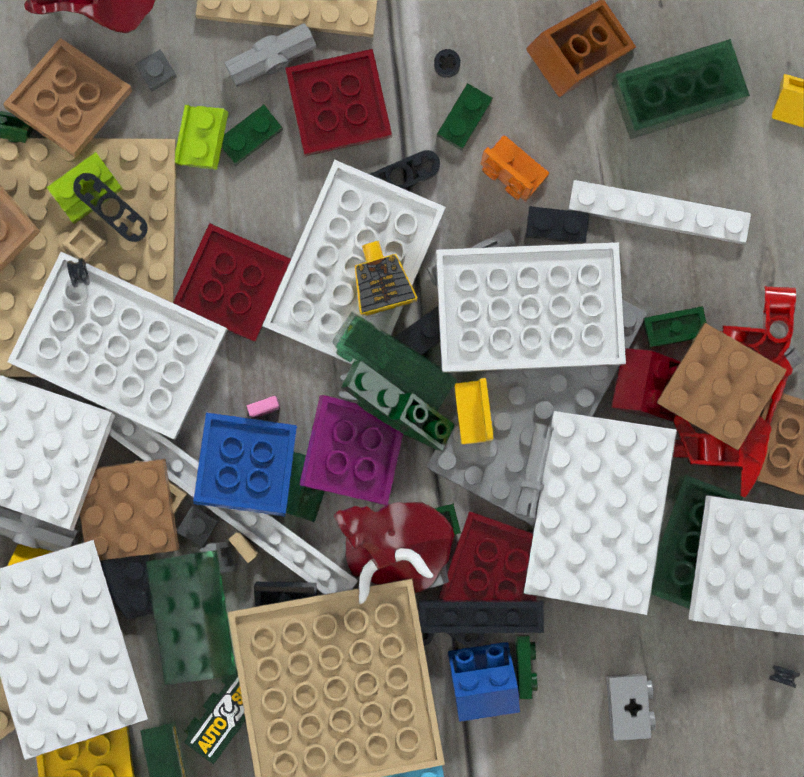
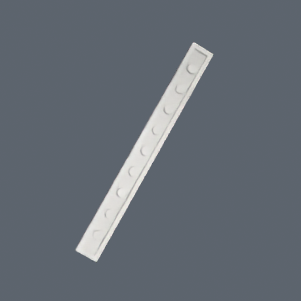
M106 408L105 410L116 414L109 435L144 461L165 458L168 478L194 497L199 462L157 431ZM206 506L307 582L317 583V589L323 594L352 590L358 582L356 578L269 514Z

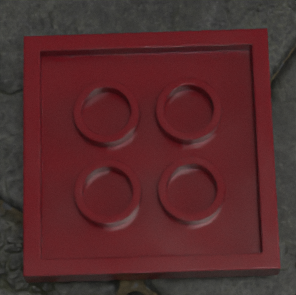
M373 49L285 68L305 157L392 138Z
M209 223L173 304L227 328V331L256 343L291 258Z
M469 511L447 572L449 582L443 584L439 598L442 600H536V595L524 593L534 534Z

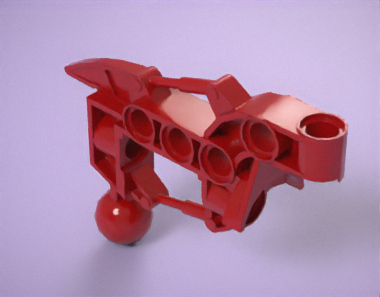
M764 286L763 329L723 325V331H720L787 370L772 394V401L765 420L760 416L758 417L739 450L711 434L696 433L690 423L678 415L673 420L679 439H675L673 457L687 458L690 465L742 467L740 496L742 498L748 495L762 470L772 431L770 423L777 403L780 402L788 377L793 372V368L784 353L790 346L794 330L795 287ZM779 323L784 326L786 330L784 338L778 339L772 336L770 333L772 324Z

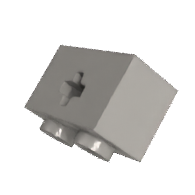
M644 674L606 676L610 738L614 741L651 738V730L656 728L654 712H649L648 699H653L652 681H647V676ZM630 699L638 704V708L633 709V714L624 709L625 705L630 704Z

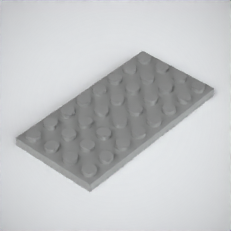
M622 300L625 348L629 349L644 321L643 318L648 313ZM620 365L478 371L473 381L486 378L494 439L491 442L461 445L458 414L456 412L451 421L455 426L443 451L435 450L426 468L534 526L540 492L535 518L515 514L522 487H519L520 480L524 479L535 429L534 425L543 424L546 427L551 426L554 411L592 417Z

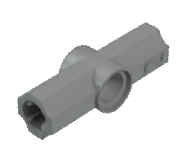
M303 23L277 37L270 35L262 38L252 46V49L224 63L234 84L238 87L264 73L270 75L282 70L289 64V61L315 49L316 44L309 28Z
M0 507V536L12 538L13 542L36 549L41 547L54 552L75 546L77 543L79 531H72L35 517Z

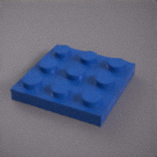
M206 412L193 504L285 516L297 425Z

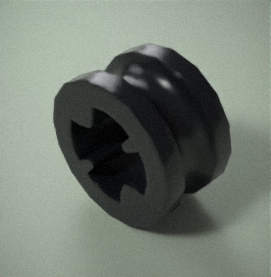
M451 49L439 51L434 59L435 71L444 78L455 76L460 69V57ZM449 57H452L454 59L452 64L455 67L453 69L448 67L446 70L440 68L442 67V62H439L441 58L447 60Z
M79 258L76 263L72 260L67 261L72 286L76 288L79 283L89 285V275L84 258Z
M773 664L772 668L775 673L769 679L796 688L795 678L799 677L800 673Z

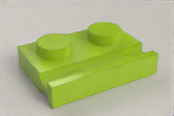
M185 105L175 151V164L178 166L186 165L195 168L217 170L229 112L224 108Z
M96 152L47 186V189L73 224L93 211L74 192L73 184L80 174H94L116 194L123 190ZM82 179L79 182L82 186L81 194L85 195L87 192L92 194L95 199L90 202L96 206L99 199L108 192L102 188L101 192L98 193L93 188L95 183L93 179L89 181Z

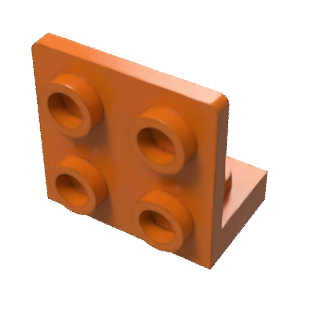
M505 135L501 137L492 149L487 147L482 154L480 163L483 166L482 171L490 179L496 181L498 178L506 185V192L516 200L521 198L526 202L550 174Z

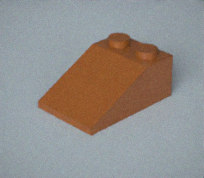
M599 0L543 31L526 50L560 98L636 48V45L605 0Z

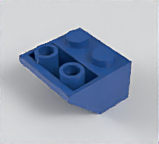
M508 642L448 651L459 722L520 712L518 686Z

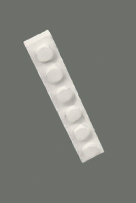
M577 180L573 181L568 206L569 211L586 212L590 216L738 244L746 243L751 213Z

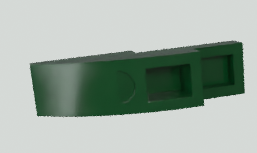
M361 360L353 362L341 386L342 389L358 400V406L377 419L429 447L443 451L455 424L415 394L404 393Z

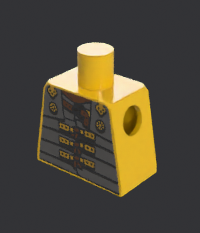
M379 241L363 245L362 249L366 262L355 265L361 318L417 302L416 293L397 255L392 254L384 257Z

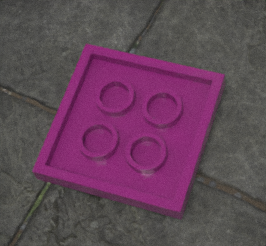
M320 395L300 485L381 505H388L403 433L377 419L358 406L357 403Z

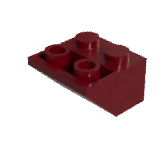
M625 348L626 364L620 365L612 408L634 415L673 423L677 414L661 406L657 401L681 361L651 350Z

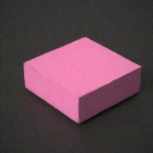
M276 396L246 405L252 418L278 411L281 408Z

